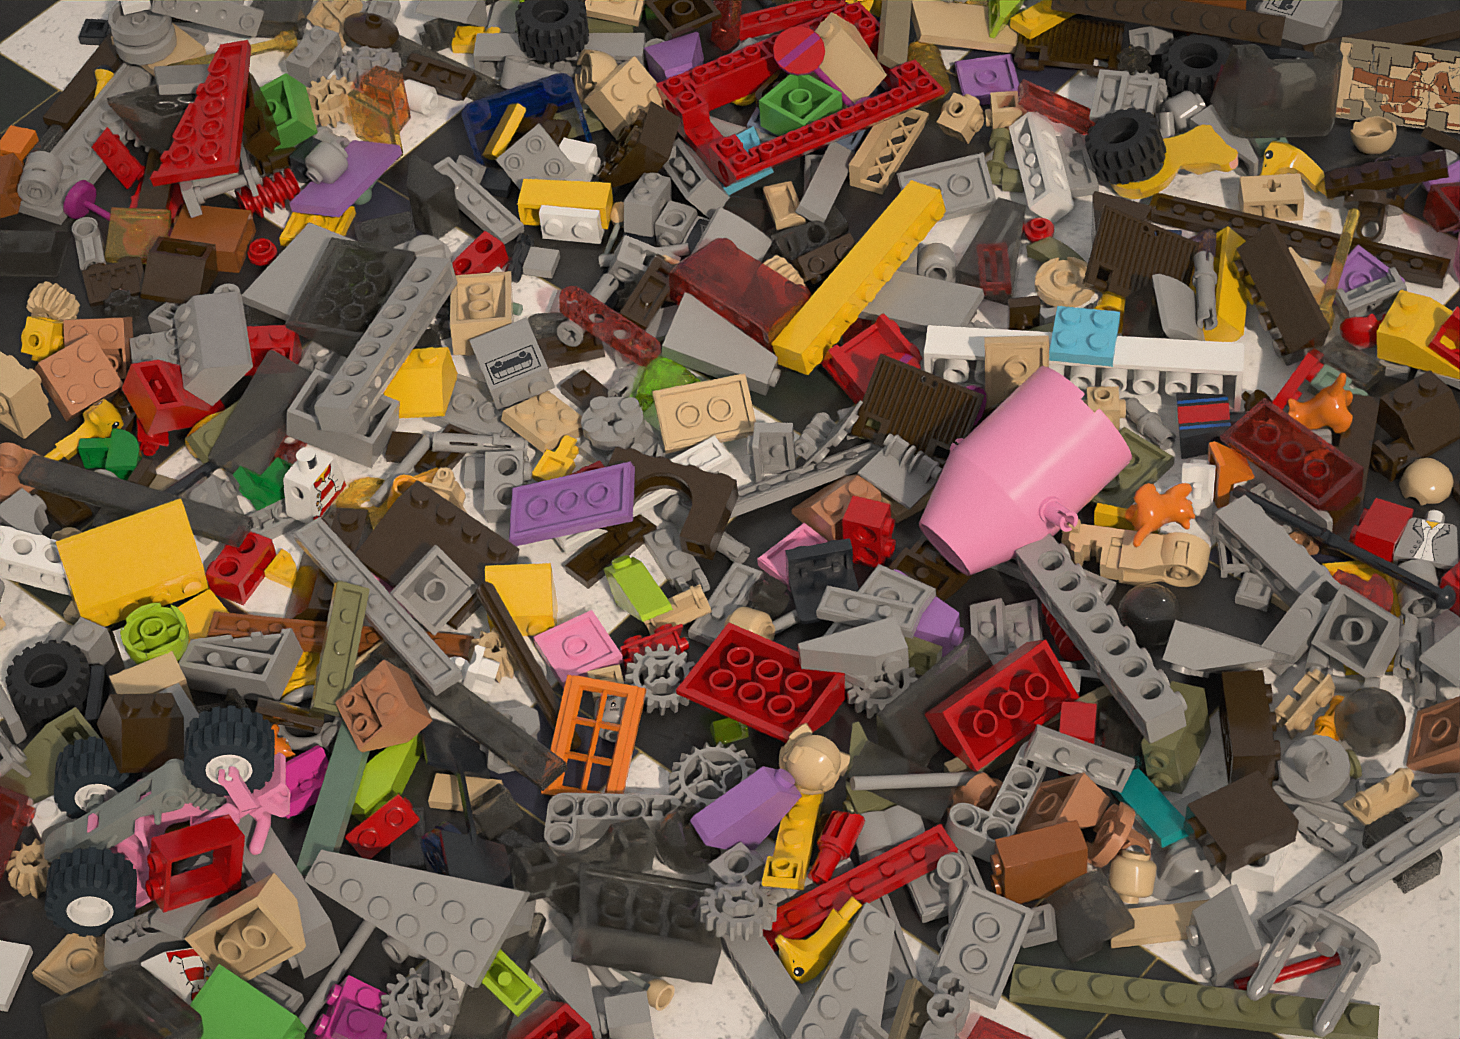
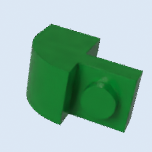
M112 429L111 438H86L79 440L78 450L84 468H106V470L114 473L119 478L118 487L129 486L128 478L141 459H143L138 441L131 433L122 429Z
M277 457L262 475L240 466L233 476L240 485L238 489L241 494L249 499L255 509L259 511L285 498L283 479L293 464Z

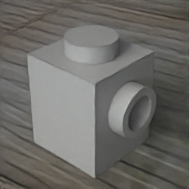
M646 990L633 993L620 992L603 998L605 1012L599 1013L602 1035L609 1034L610 1039H654Z

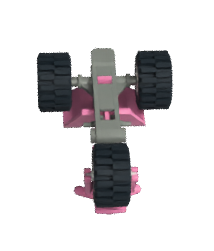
M219 706L212 708L210 712L203 711L199 713V718H193L185 731L184 761L180 759L168 760L165 765L142 778L143 772L119 773L104 739H98L96 736L88 737V740L79 739L74 742V745L68 744L64 747V751L59 753L56 762L54 801L58 803V809L61 812H67V817L71 819L77 818V820L68 822L54 830L45 841L44 858L52 862L47 872L45 911H47V918L53 921L55 927L58 929L64 928V932L69 934L75 933L80 937H86L87 935L102 937V934H105L110 927L133 918L135 910L152 901L149 899L145 889V882L149 877L147 855L150 854L151 838L164 834L166 828L174 823L190 820V826L229 814L234 822L239 824L240 819L249 813L257 822L249 845V851L253 855H259L262 852L271 826V814L281 818L290 814V790L285 785L286 756L280 752L275 755L274 729H271V723L268 720H263V715L258 712L251 713L249 708L243 707L238 709L235 706H227V708Z

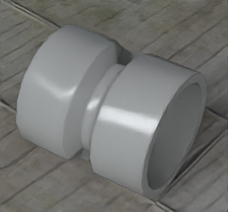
M35 151L28 155L17 188L21 199L34 206L50 205L54 201L64 169L62 161L54 154L46 151Z
M1410 560L1399 565L1402 569L1439 587L1436 569L1433 563L1428 560ZM1393 579L1395 591L1398 595L1400 612L1404 619L1405 614H1412L1417 618L1423 617L1433 620L1443 612V610L1436 608V600Z

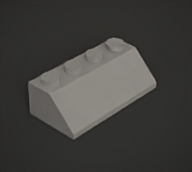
M237 291L193 296L186 304H181L174 315L183 387L211 406L221 399L253 367L242 295Z

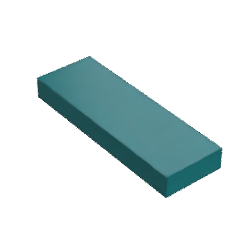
M1139 768L1131 772L1121 793L1109 789L1120 802H1124L1134 809L1135 819L1161 848L1188 836L1183 825L1185 817Z

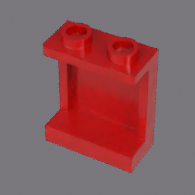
M882 313L872 326L843 346L839 347L836 344L830 348L821 364L852 401L857 404L860 400H863L869 385L866 371L870 364L879 358L880 353L884 355L895 352L911 354L918 359L919 363H921L923 358L917 346L909 342L901 333L898 324Z

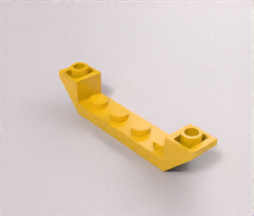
M800 793L802 797L782 818L773 856H767L762 886L804 890L824 793L817 795Z

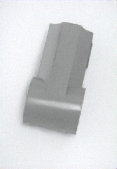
M507 55L500 85L511 90L521 91L529 89L554 95L560 70L533 64L529 59L521 56Z
M83 217L76 220L72 225V233L76 242L82 273L83 270H87L93 264H106L103 249L104 242L95 219Z

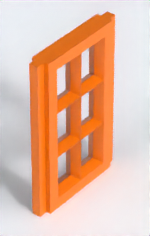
M567 675L541 794L553 797L559 793H601L587 790L592 763L610 766L605 793L624 794L647 690L638 686ZM583 690L601 693L595 720L577 717ZM607 695L625 697L620 724L602 721ZM576 724L594 727L588 755L570 751ZM600 728L618 731L612 759L594 756ZM568 759L586 762L580 789L562 785Z

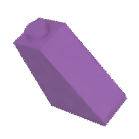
M698 32L644 48L649 74L657 83L689 71L696 66L703 65L704 56Z
M894 569V571L905 575V574L902 573L901 571ZM935 597L922 614L914 636L943 646L942 657L950 658L954 646H960L964 634V628L960 627L959 612L938 597Z
M763 766L695 814L690 819V822L706 846L729 850L739 842H742L751 851L761 844L802 795L794 785L795 779L789 772L784 769L777 770Z

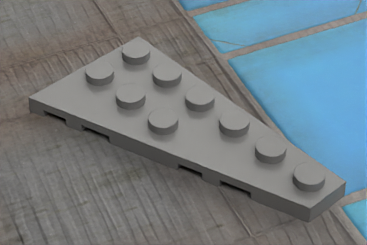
M326 850L319 852L304 880L472 988H479L530 895L529 892Z
M867 902L859 909L788 1039H849L858 1016L868 1015L881 1027L896 925L894 920Z

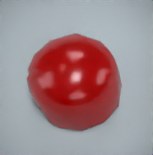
M1373 313L1367 317L1346 318L1340 323L1339 334L1346 343L1356 348L1368 349L1376 347L1377 330L1386 314L1382 315L1381 320H1377Z

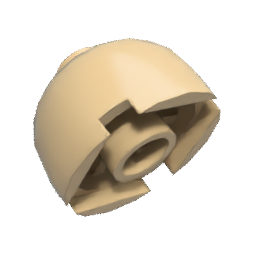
M584 49L580 53L577 65H582L581 73L575 74L577 102L585 105L584 99L618 66L616 60L611 55L589 49Z

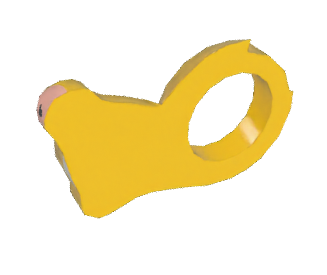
M1202 124L1184 134L1163 139L1166 146V157L1161 162L1163 168L1155 176L1141 182L1110 185L1121 197L1144 199L1167 188L1176 177L1178 171L1182 169L1197 175L1215 170L1221 172L1232 171L1238 166V152L1226 144L1211 125Z

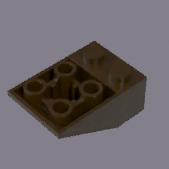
M652 101L644 110L638 109L631 124L622 127L615 142L610 141L603 152V156L606 157L605 161L601 164L596 175L599 177L598 182L611 183V187L614 188L637 181L644 173H657L670 158L681 118Z

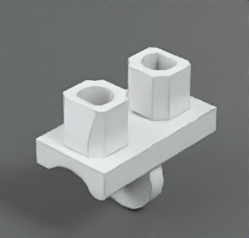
M1191 459L1190 463H1183L1181 483H1189L1192 487L1191 493L1186 498L1193 502L1195 516L1212 520L1216 465H1209L1210 462L1208 460Z
M476 645L470 663L462 657L450 658L461 670L463 679L455 683V685L463 684L457 701L459 704L467 706L469 697L484 702L488 701L500 662L483 657L486 647Z

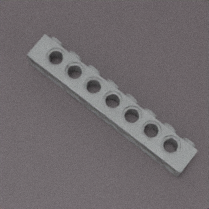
M418 256L362 338L357 342L355 348L316 401L314 411L322 431L356 434L458 282L451 258Z
M1048 534L1039 541L1015 550L1021 575L1149 744L1187 726L1184 711L1187 710V704L1179 691L1173 692L1170 688L1169 680L1162 669H1155L1148 651L1144 647H1138L1134 634L1128 626L1123 627L1120 624L1114 607L1111 604L1106 606L1099 588L1096 584H1089L1086 574L1079 563L1074 564L1071 561L1070 553L1064 543L1058 544L1054 537Z

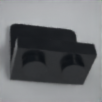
M850 538L830 540L822 544L798 546L794 549L785 550L786 575L798 620L801 624L808 625L829 621L817 618L816 613L827 585L858 592L859 588L853 570V548Z

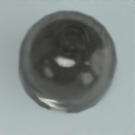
M1146 583L1135 586L1125 593L1119 601L1117 608L1120 624L1123 627L1128 626L1134 634L1138 647H1144L1148 651L1159 650V645L1168 643L1175 620L1183 622V612L1178 598L1168 588L1159 584Z
M1367 687L1349 693L1337 705L1334 725L1341 742L1345 740L1352 747L1356 755L1370 758L1388 752L1400 742L1405 733L1406 715L1398 698L1389 691L1377 687Z
M682 803L662 817L656 826L654 835L655 855L659 862L682 875L702 873L708 870L709 863L721 856V849L706 846L690 822V819L701 811L691 803Z

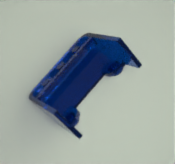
M557 73L467 104L462 110V119L477 163L485 166L475 134L497 127L508 105L516 103L526 108L523 117H528L543 112L547 103L561 106L574 102L587 142L592 141V136L572 78L568 74Z

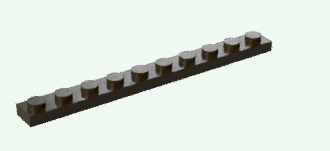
M1163 193L1154 194L1149 204L1152 206L1151 222L1211 236L1228 226L1247 241L1268 224L1275 222L1287 247H1292L1299 256L1337 265L1359 245L1389 268L1395 267L1398 274L1406 281L1436 288H1443L1450 268L1451 259Z

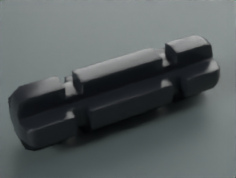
M521 233L518 236L517 244L514 246L508 261L510 264L505 269V272L511 271L512 281L515 283L521 280L523 275L522 267L530 247H533L535 244L534 236L530 233Z

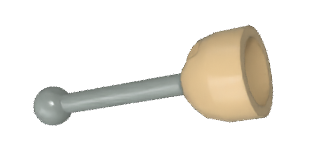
M616 202L612 206L610 219L614 228L604 254L601 255L610 254L619 229L624 228V202Z
M604 954L600 957V960L607 968L613 969L642 987L643 991L646 990L648 1004L651 1007L661 1011L671 1002L675 991L673 985L662 979H653L646 982L613 962L611 955Z

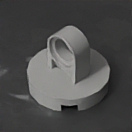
M1322 735L1302 737L1290 744L1282 755L1280 772L1283 784L1288 792L1301 802L1309 803V801L1320 800L1322 803L1329 802L1341 795L1350 781L1351 764L1348 753L1339 742L1331 737Z

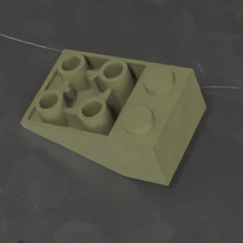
M76 707L46 724L25 747L23 752L27 760L24 763L32 773L28 778L12 768L0 779L1 789L30 826L32 824L26 808L54 795L55 768L59 753L63 752L64 747L68 744L74 745L76 740H88V737L94 736L101 739Z

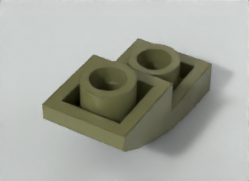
M1050 236L1026 246L1027 257L1040 261L1041 264L1054 258H1059V261L1067 260V257H1075L1085 261L1072 248Z

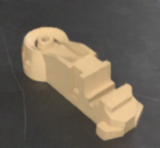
M1078 519L1075 527L1067 523L1072 528L1071 531H1062V543L1067 547L1071 561L1074 564L1079 563L1082 566L1084 561H1090L1091 556H1095L1096 562L1100 563V576L1119 580V583L1139 586L1161 581L1177 587H1191L1200 583L1208 567L1211 550L1209 544L1203 539L1188 533L1174 532L1165 535L1150 533L1139 547H1134L1133 539L1138 531L1081 524L1080 519Z

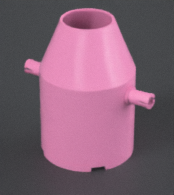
M1039 367L965 439H956L955 441L958 445L951 444L950 454L920 519L919 527L930 543L949 563L967 576L1016 558L1015 550L1039 541L1048 534L1054 536L1060 529L1064 532L1071 531L1072 528L1067 523L1075 527L1078 522L1077 513L1114 479L1132 459L1127 443L1107 416L1100 409L1094 413L1081 400L1085 394L1071 381L1049 367Z

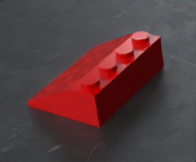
M728 622L676 689V694L787 743L789 734L799 725L807 723L814 732L831 719L845 700V673L801 669L799 652Z

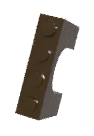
M615 447L607 467L631 462L635 467L633 507L643 495L653 490L672 489L681 492L692 503L679 535L682 552L713 560L739 497L737 480L724 473L714 474L703 471L695 465L685 466L674 463L666 457L645 455L633 448L623 449ZM626 523L599 529L622 535Z

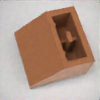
M132 317L63 320L65 347L92 333L120 379H126L132 359L129 339L133 338Z
M386 660L380 662L335 702L361 752L407 743L433 721L409 674Z

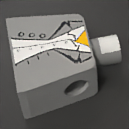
M1436 510L1428 511L1425 514V519H1409L1394 551L1393 564L1399 566L1410 560H1428L1433 563L1440 585L1441 578L1458 563L1457 527L1453 524L1444 523V514Z

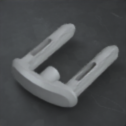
M1295 904L1287 907L1285 910L1287 919L1248 981L1247 996L1250 1000L1257 1001L1267 995L1305 931L1310 934L1313 931L1320 934L1314 947L1320 954L1326 957L1334 956L1339 946L1342 945L1349 949L1348 954L1351 956L1313 1019L1314 1034L1324 1037L1334 1030L1371 965L1378 964L1381 961V954L1377 943L1369 935L1343 917L1309 904ZM1290 937L1281 955L1275 957L1274 955L1284 939ZM1350 973H1357L1347 991L1341 992L1340 990Z

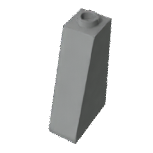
M684 293L662 344V358L716 378L745 373L749 390L766 396L770 386L775 388L781 370L777 369L778 357L691 294Z

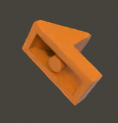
M1215 441L1209 443V465H1216L1213 501L1216 508H1221L1229 504L1230 492L1234 490V484L1254 479V474L1242 453Z

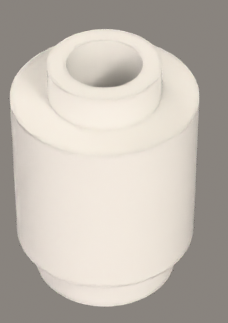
M411 79L401 80L394 91V99L396 102H399L400 106L422 114L430 113L438 104L439 98L434 87Z

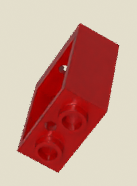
M229 814L151 838L150 854L147 855L149 877L145 882V889L149 899L155 900L163 913L240 889L245 835ZM213 850L212 864L171 876L173 862Z

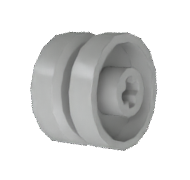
M121 1L115 4L108 14V24L114 37L113 42L116 52L127 63L136 65L153 64L170 55L177 45V36L171 16L154 13L150 9L124 15Z

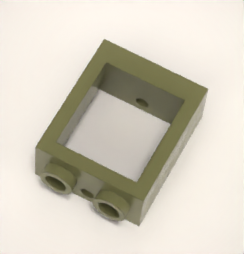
M1171 681L1170 688L1173 692L1179 691L1187 704V710L1184 711L1187 726L1152 744H1149L1144 737L1141 744L1148 779L1160 791L1182 794L1211 734L1204 688Z

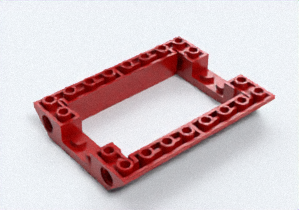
M859 1L834 11V14L857 28L877 59L880 23ZM824 14L819 18L796 27L802 26L815 31L829 14ZM780 34L748 45L743 49L721 56L701 66H696L689 71L669 77L667 80L656 84L665 109L681 118L677 130L678 133L725 188L923 106L945 94L944 88L915 59L892 69L879 62L887 74L880 82V85L887 92L816 120L770 141L763 142L758 146L748 149V154L743 148V143L735 134L723 137L710 122L709 111L755 93L777 70L781 69L774 60L773 54L775 39Z

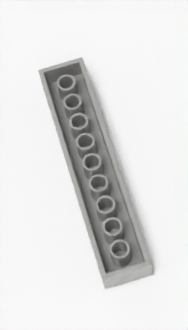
M177 683L159 693H172L184 716L185 747L186 728L189 727V723L193 718H199V714L180 684ZM248 813L237 824L245 835L240 888L243 891L270 874L275 873L297 898L306 947L303 951L288 958L286 962L291 969L297 967L305 979L335 963L340 956L331 920L308 884L304 881L303 876L271 826L262 852L259 855L250 853L249 845L257 822Z

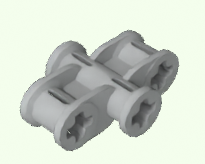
M949 973L940 978L934 996L927 1003V1014L930 1020L923 1027L920 1039H960L957 1034L963 1030L970 1010V984L963 975Z

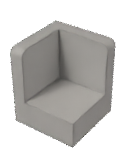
M1147 26L1129 30L1132 59H1143L1152 56H1162L1165 47H1169V43L1174 40L1173 29Z

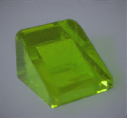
M731 718L715 721L710 725L716 746L719 741L723 745L749 737L748 726Z

